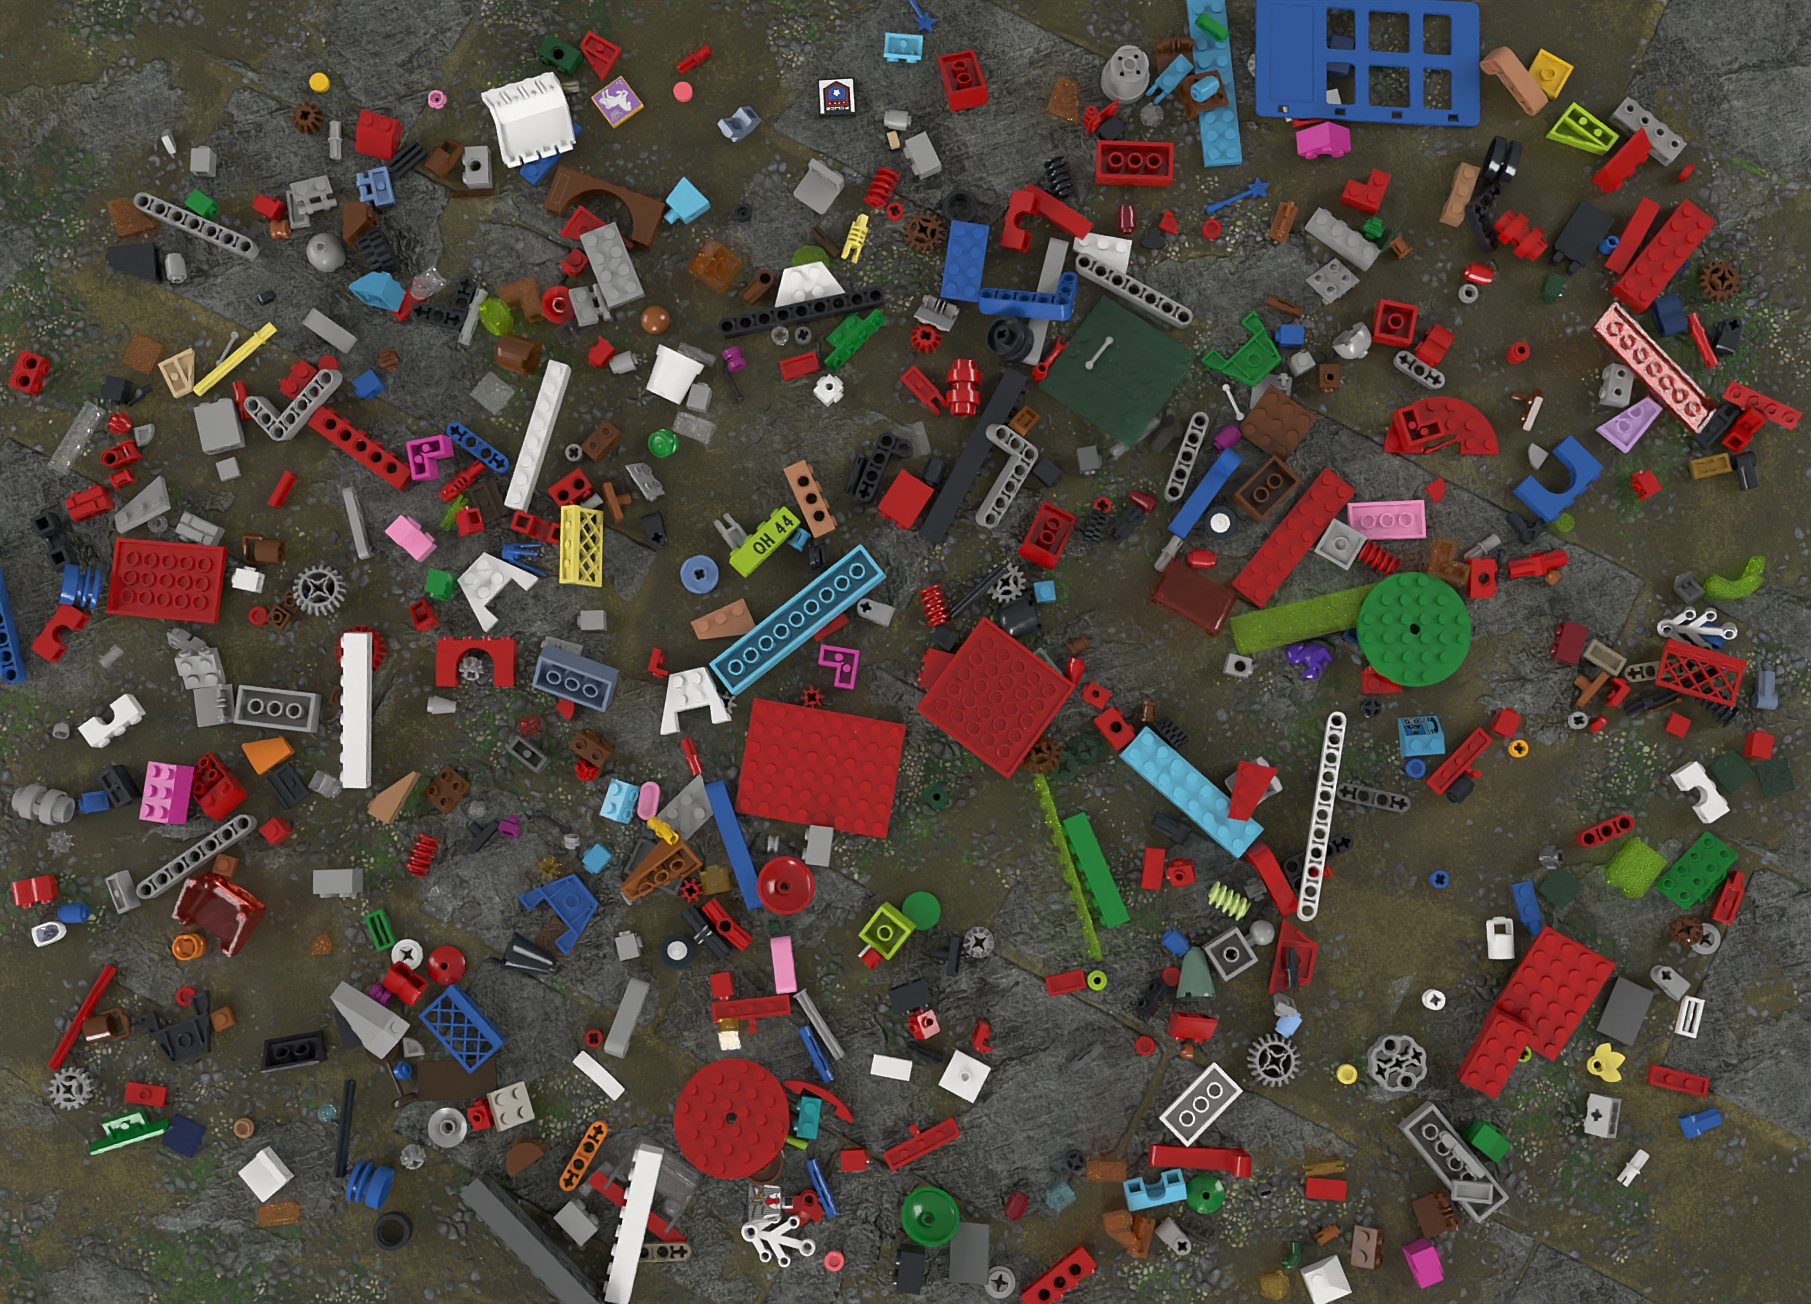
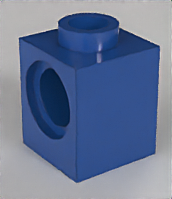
M372 369L352 381L355 386L354 392L359 398L363 397L367 401L386 389Z

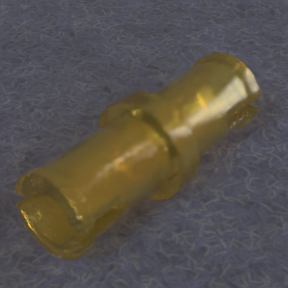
M1343 1159L1328 1162L1321 1160L1320 1163L1303 1164L1304 1170L1312 1169V1171L1304 1172L1305 1177L1322 1174L1323 1176H1328L1330 1173L1345 1172V1166L1336 1167V1165H1344Z

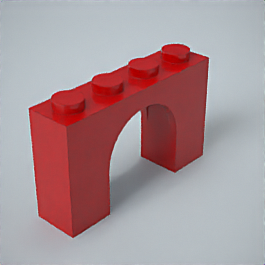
M446 636L443 637V640H437V687H459V663H461L467 653L476 649L485 650L492 657L495 687H517V641L512 640V637L503 636L500 637V640H493V637L484 636L481 637V640H474V637L465 636L462 637V640H454L455 637Z

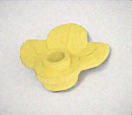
M1604 1043L1599 1045L1595 1050L1594 1056L1588 1059L1587 1068L1590 1073L1600 1075L1605 1081L1616 1082L1621 1080V1076L1616 1069L1623 1063L1625 1056L1618 1052H1611L1610 1043ZM1598 1061L1599 1067L1595 1069L1594 1063Z

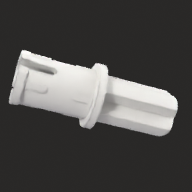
M1641 1149L1638 1150L1632 1160L1626 1163V1168L1617 1177V1180L1622 1182L1627 1176L1623 1185L1628 1187L1636 1174H1640L1639 1170L1648 1160L1649 1155Z

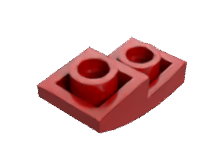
M1145 846L1142 860L1141 888L1160 890L1164 868V848Z

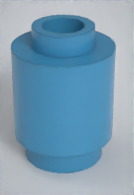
M1213 75L1206 76L1192 85V98L1198 102H1203L1215 94L1217 89H1219L1217 78Z

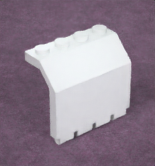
M553 72L543 73L534 78H526L523 81L510 83L504 87L490 89L487 92L481 93L482 100L490 109L495 121L502 160L505 164L507 163L508 168L522 165L521 159H523L524 163L539 160V154H541L542 158L557 154V148L560 153L573 149L572 144L576 143L569 106L560 82Z

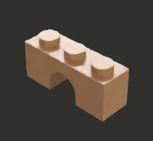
M1462 162L1456 169L1451 184L1453 188L1444 205L1440 222L1458 227L1463 221L1465 206L1470 201L1480 171L1479 167Z

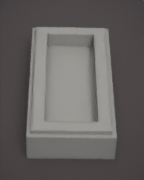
M291 190L286 191L290 228L311 227L310 216L307 213L300 215L298 207L304 206V203L296 204Z
M1452 1179L1451 1199L1492 1204L1494 1184Z

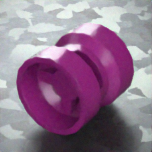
M739 346L731 347L722 353L724 360L728 362L729 372L746 366L745 359L741 357Z
M376 983L367 996L383 1007H386L394 993L389 990L385 991L382 985Z

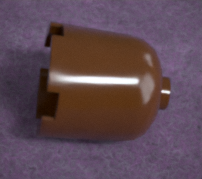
M506 334L495 343L493 350L495 352V361L500 367L528 378L529 374L533 376L541 362L538 359L539 351L542 352L543 348L540 342L516 334Z

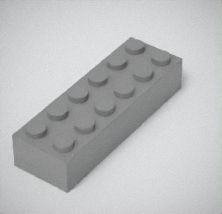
M1426 1101L1398 1124V1127L1450 1191L1452 1179L1494 1184L1492 1204L1459 1201L1472 1219L1480 1223L1509 1199L1507 1194L1433 1103ZM1446 1130L1450 1132L1482 1168L1485 1175L1481 1179L1476 1174L1472 1176L1465 1169L1467 1164L1464 1160L1458 1161L1451 1153L1453 1148H1447L1439 1138L1440 1131Z

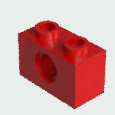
M1490 556L1466 557L1465 595L1470 598L1494 597V592L1497 590V583L1494 580L1495 573H1497V562ZM1485 573V579L1479 581V576Z
M1111 706L1096 717L1093 722L1114 750L1118 751L1136 737L1134 735L1136 731L1129 722L1127 724L1122 719L1124 715L1119 708L1116 707L1114 709ZM1113 722L1119 723L1121 727L1118 733H1114L1111 730Z

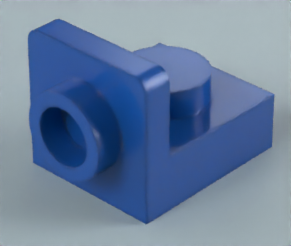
M104 790L82 794L81 799H78L79 811L83 810L84 815L88 813L109 810L107 792Z

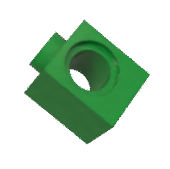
M194 189L184 202L188 208L206 220L215 217L219 208L213 200L197 189Z

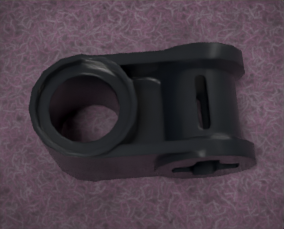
M1733 316L1719 323L1716 336L1712 342V349L1714 351L1730 356L1734 354L1743 325L1740 318Z
M660 511L642 516L641 520L649 542L656 549L666 548L669 539ZM658 536L661 537L660 543L656 542Z

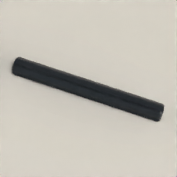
M352 1079L344 1081L334 1177L343 1178L346 1175L356 1081Z

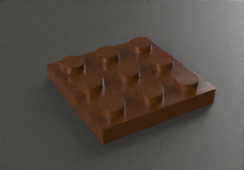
M1270 384L1238 430L1243 437L1271 456L1275 454L1285 463L1318 416Z

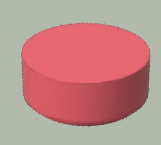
M679 82L674 87V96L678 101L687 102L692 98L693 91L687 82Z
M838 1250L829 1251L824 1260L826 1268L830 1271L840 1270L844 1264L843 1254Z

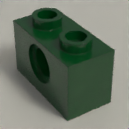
M551 34L547 35L537 51L540 61L548 67L552 65L563 76L567 74L573 77L584 59L581 51ZM560 54L564 55L562 59H555Z

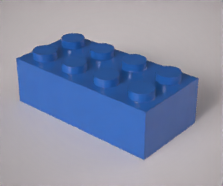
M952 220L940 298L978 304L989 234L988 225Z

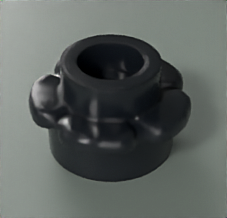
M744 204L739 205L734 210V217L740 223L748 222L752 218V209Z

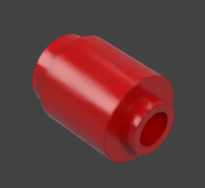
M1471 262L1470 265L1465 266L1463 276H1465L1466 281L1480 285H1489L1494 271L1488 266Z
M1516 342L1506 351V359L1511 364H1520L1530 355V348L1524 342Z
M1192 549L1191 552H1188L1187 564H1190L1191 568L1210 569V567H1215V552L1203 549Z

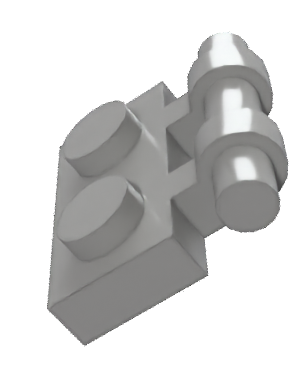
M327 175L290 184L295 203H304V206L298 207L300 215L305 213L308 215L313 214V211L321 209L326 211L330 210V207L337 206L335 198L327 199V196L333 195ZM319 198L321 200V202L313 204L310 203V200Z
M599 283L592 286L594 292L591 293L588 286L569 289L568 294L580 327L598 323V316L600 315L603 316L604 321L611 319L609 313L611 310L606 304ZM594 300H597V301H598V304H599V307H598V308H595V307H594V304H593V301H594Z

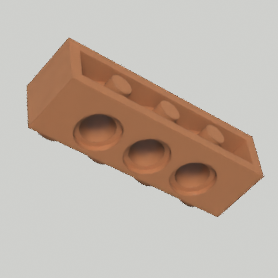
M802 460L784 468L786 477L815 541L836 532L835 526L838 524L834 515L830 516L827 511L830 507L826 498L822 499L819 492L822 489L818 480L814 482L811 476L814 474L811 464L806 465L805 460ZM802 478L809 480V484L805 487L799 485V481ZM808 496H816L817 501L814 504L807 503L806 499ZM816 513H823L825 515L824 519L816 521L814 519Z

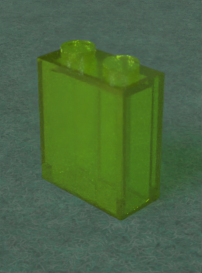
M1629 837L1603 875L1608 878L1606 881L1612 886H1619L1623 889L1622 893L1627 897L1641 899L1668 861L1638 838Z

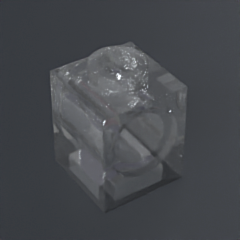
M317 770L308 787L327 798H334L341 792L342 782L323 770Z

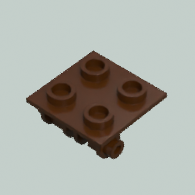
M1191 37L1155 39L1158 76L1180 54L1194 66L1192 51L1194 39H1191ZM1194 67L1188 74L1195 73Z
M446 764L424 791L423 795L447 816L453 812L452 810L457 806L456 803L460 804L459 799H464L463 795L471 790L472 784L467 780L465 781Z
M1447 1187L1411 1201L1425 1239L1448 1230L1455 1232L1459 1230L1458 1226L1462 1225Z

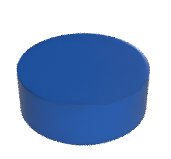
M1411 759L1405 765L1406 774L1412 778H1419L1426 771V766L1420 759Z

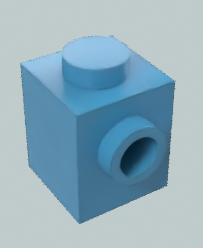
M597 843L593 848L590 846L584 852L583 856L585 858L582 862L585 865L583 867L591 874L593 872L596 874L600 873L614 855L601 843Z

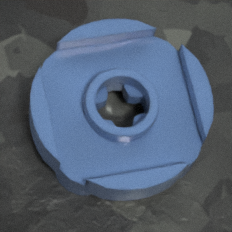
M698 555L689 558L682 565L681 579L689 591L696 594H705L717 585L719 569L711 558ZM704 570L703 574L705 577L700 578V580L696 579L695 572Z

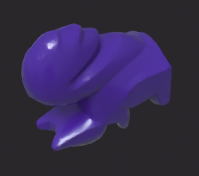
M1293 643L1287 647L1285 652L1286 658L1291 664L1298 665L1305 662L1308 668L1300 675L1301 678L1318 679L1319 672L1317 669L1324 672L1322 664L1325 661H1333L1322 644H1309L1304 647L1301 643Z

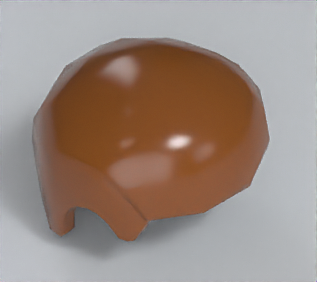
M653 305L646 308L640 318L642 328L650 334H661L667 330L670 324L668 312L660 306Z

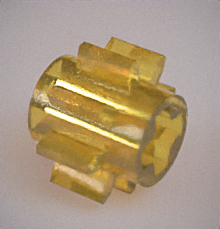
M545 856L544 862H537L540 865V869L536 872L543 874L542 879L549 875V878L553 880V874H560L558 867L561 864H556V857L549 861L548 857ZM548 865L553 866L550 872L545 870V867Z

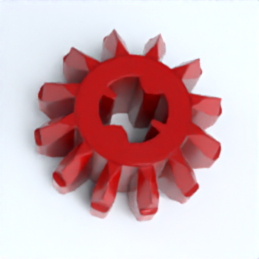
M917 323V329L911 330L913 335L910 336V341H915L912 347H918L919 353L922 349H925V354H928L929 348L935 352V346L941 345V342L938 341L942 339V335L938 334L940 330L938 328L933 329L934 325L932 324L927 326V323H923L922 327ZM923 335L929 336V340L923 339Z

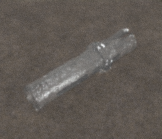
M1153 416V418L1134 432L1122 437V440L1110 448L1109 451L1117 459L1128 449H1133L1135 444L1162 426L1161 421L1157 416Z

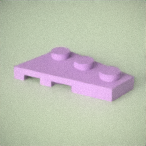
M1646 397L1595 430L1621 451L1627 453L1663 408L1649 397Z

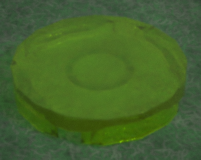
M805 245L799 248L793 255L792 267L822 261L825 267L829 269V258L826 252L818 246Z
M492 298L481 304V321L491 333L502 336L511 331L513 327V316H510L508 312L510 309L502 300Z

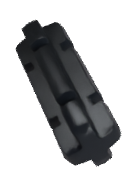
M911 1040L907 1046L908 1051L916 1052V1055L929 1061L932 1060L937 1065H941L944 1060L942 1054L934 1053L935 1051L923 1045L919 1046L915 1041Z

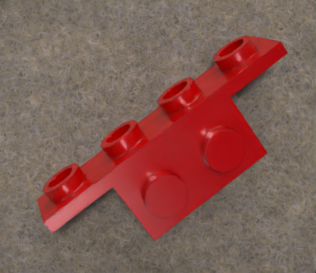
M1733 380L1722 395V398L1739 405V408L1747 412L1753 407L1766 416L1767 419L1793 430L1803 414Z

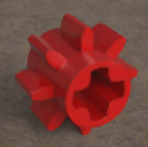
M120 411L117 414L112 413L107 420V426L110 427L109 431L119 436L121 432L126 434L132 424L128 420L130 416Z
M811 685L809 691L803 689V692L806 694L805 697H800V699L806 701L805 707L809 704L811 708H815L816 704L822 706L819 701L820 698H825V696L819 695L820 688L814 691ZM810 693L817 694L815 696V698L817 699L816 702L808 701L810 699L808 696Z
M581 758L574 768V771L577 772V778L585 782L590 779L594 781L600 770L588 760Z
M695 878L692 880V883L685 880L686 886L680 887V890H684L681 898L688 897V903L692 901V898L699 901L698 895L704 894L703 891H700V887L703 884L697 885ZM693 885L697 892L691 896L687 888H691Z

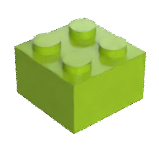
M885 902L858 936L889 960L896 954L917 926L891 904Z

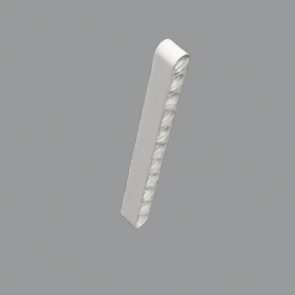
M1333 712L1326 722L1297 915L1303 921L1312 920L1318 908L1346 726V717L1341 712ZM1331 719H1339L1341 721V725H1333ZM1329 737H1336L1338 744H1331ZM1326 756H1333L1335 763H1328ZM1323 775H1331L1332 782L1324 781ZM1320 793H1327L1330 797L1329 801H1323L1320 798ZM1317 812H1324L1327 819L1320 820L1317 817ZM1320 830L1323 832L1324 838L1317 839L1314 836V831ZM1311 850H1319L1321 857L1314 858L1311 855ZM1308 869H1316L1318 876L1315 878L1310 877ZM1305 888H1312L1315 891V895L1313 897L1307 896ZM1309 907L1312 910V915L1305 916L1302 913V908Z

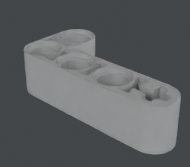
M633 977L630 979L604 1046L605 1053L624 1059L629 1047L630 1037L649 991L650 983Z

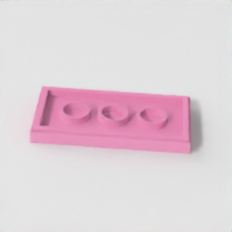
M1424 500L1347 503L1348 526L1367 536L1369 541L1427 538Z

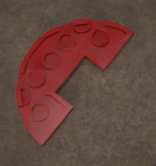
M1430 397L1412 404H1416L1421 422L1440 417L1446 433L1445 436H1456L1458 434L1463 436V440L1459 442V455L1499 454L1498 442L1492 426L1484 415L1472 405L1451 397ZM1393 421L1384 440L1383 453L1421 454L1423 452V445L1403 450Z

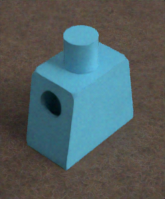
M683 177L666 199L667 206L671 210L664 215V218L671 225L678 218L687 224L711 207L709 201Z

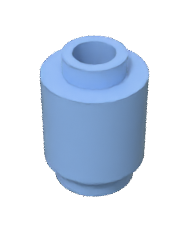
M1296 1012L1294 1017L1290 1015L1288 1017H1280L1274 1030L1288 1039L1302 1022L1299 1018L1301 1014Z

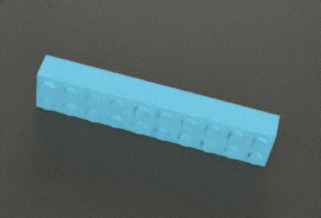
M860 544L709 663V665L728 690L737 696L887 576Z

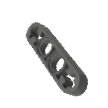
M1340 783L1336 786L1335 796L1343 801L1400 813L1406 812L1410 808V800L1404 795L1349 783ZM1345 786L1347 791H1354L1353 795L1345 794L1342 797V793L1339 790ZM1361 790L1366 791L1368 794V798L1365 801H1361L1358 798V793ZM1380 794L1385 795L1387 798L1385 805L1377 803V797ZM1391 796H1393V801H1400L1402 799L1405 807L1399 809V805L1391 804Z

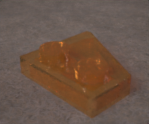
M1058 76L1045 112L1078 126L1080 118H1078L1077 108L1079 106L1076 97V83Z
M126 197L107 202L120 239L156 229L154 223L146 218Z

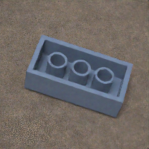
M547 644L539 655L532 687L605 712L612 700L619 670Z

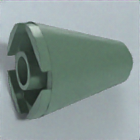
M1190 947L1189 951L1184 954L1176 999L1182 1001H1201V999L1207 997V1001L1216 999V993L1205 951H1201L1200 947Z

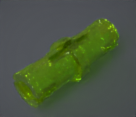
M459 493L451 508L448 507V513L439 526L449 532L456 521L455 513L460 512L459 508L465 507L470 500L466 497L464 498Z

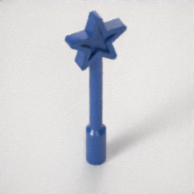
M909 0L919 18L916 17V22L920 24L918 32L926 29L929 33H932L931 25L936 23V19H930L928 12H925V15H923L916 2Z
M1257 177L1255 184L1247 186L1250 190L1222 202L1218 201L1206 206V212L1208 214L1229 203L1253 194L1252 199L1257 195L1265 198L1267 195L1264 189L1269 186V183L1261 184L1259 177Z

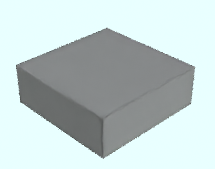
M235 457L216 463L221 481L225 482L241 476Z

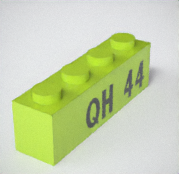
M785 506L781 510L777 508L770 515L771 519L767 523L763 521L758 526L756 534H750L743 541L745 544L741 548L736 547L730 553L729 563L743 577L746 578L799 527L800 521Z

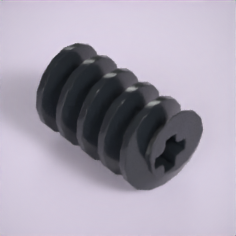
M1064 156L1051 158L1043 165L1047 169L1046 175L1049 176L1047 180L1051 183L1049 186L1050 190H1053L1051 194L1056 199H1064L1076 193L1075 190H1069L1074 184L1067 183L1072 177L1065 175L1070 170L1063 168L1068 164L1067 161H1061L1064 159Z
M1709 686L1702 690V692L1704 694H1710L1713 692V690ZM1719 691L1722 699L1728 700V697L1722 696L1723 693ZM1702 699L1699 704L1700 706L1707 704L1708 706L1705 711L1713 710L1711 717L1718 715L1717 722L1724 720L1723 728L1730 725L1737 718L1740 711L1738 707H1730L1706 699Z

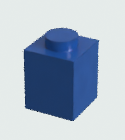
M1281 324L1278 330H1275L1274 340L1277 342V348L1300 349L1304 342V326Z

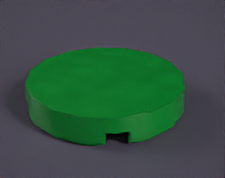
M923 891L915 892L908 896L902 908V914L917 926L915 928L917 930H926L934 926L940 917L941 911L935 896Z

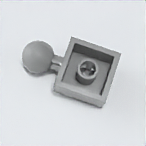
M1258 920L1251 925L1249 934L1243 937L1237 927L1233 926L1201 948L1205 951L1221 979L1226 982L1259 961L1250 947L1254 944L1266 945L1270 943L1274 938L1275 931L1268 921ZM1228 949L1233 950L1231 958L1226 956Z

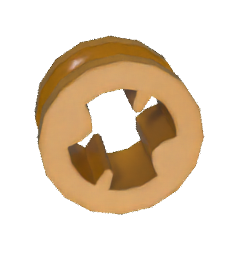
M1515 740L1510 743L1508 750L1513 757H1523L1528 752V745L1523 740ZM1517 743H1519V747L1523 748L1522 751H1519L1520 754H1518L1517 750H1514Z

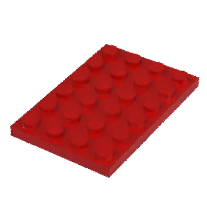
M116 538L106 613L218 624L227 548Z
M1544 924L1485 1017L1484 1024L1494 1007L1529 1024L1534 1033L1526 1046L1554 1061L1615 968L1616 963Z

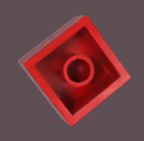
M1380 299L1375 306L1370 332L1371 342L1407 348L1412 343L1418 306Z

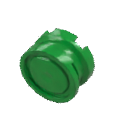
M663 428L651 434L648 446L655 456L664 458L676 452L679 441L677 435L672 433V430Z

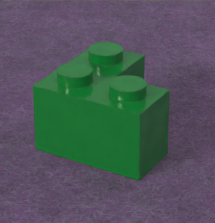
M1474 1118L1461 1135V1138L1497 1164L1511 1146L1506 1141L1508 1137L1500 1131L1496 1132L1498 1128L1484 1119L1479 1121Z

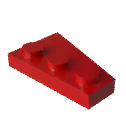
M1239 761L1227 818L1247 822L1278 769Z

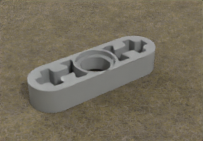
M1401 351L1394 357L1396 368L1430 390H1438L1444 385L1445 377L1442 373L1417 359L1411 353ZM1403 356L1406 357L1405 361L1407 363L1401 364L1400 358H1402ZM1412 362H1415V363L1411 366V368H1410V370H1409V369H1408V367L1410 366L1409 364H1411ZM1415 366L1423 367L1424 374L1421 376L1417 375L1414 372ZM1428 372H1430L1431 374L1425 380L1424 377L1427 376ZM1435 377H1437V378H1438V380H1437L1438 383L1435 384V385H1433V384H1432V382H1433L1432 379H1434Z

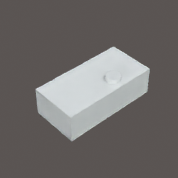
M1212 1062L1159 1116V1119L1188 1147L1243 1090L1215 1062Z

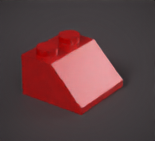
M362 109L356 125L355 151L390 161L394 157L403 126L397 119Z

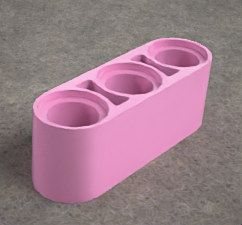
M791 937L771 938L777 994L797 992Z

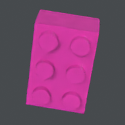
M149 761L139 819L185 825L194 767Z

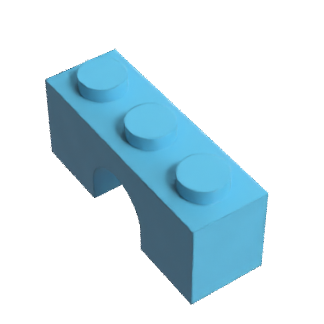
M1181 1169L1162 1172L1161 1180L1153 1185L1144 1184L1142 1177L1123 1181L1129 1212L1187 1199Z

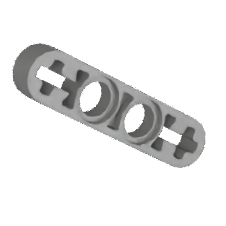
M353 486L343 489V496L359 558L361 560L371 558V549L357 493Z

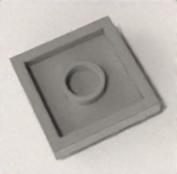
M1334 518L1314 552L1348 570L1368 537Z

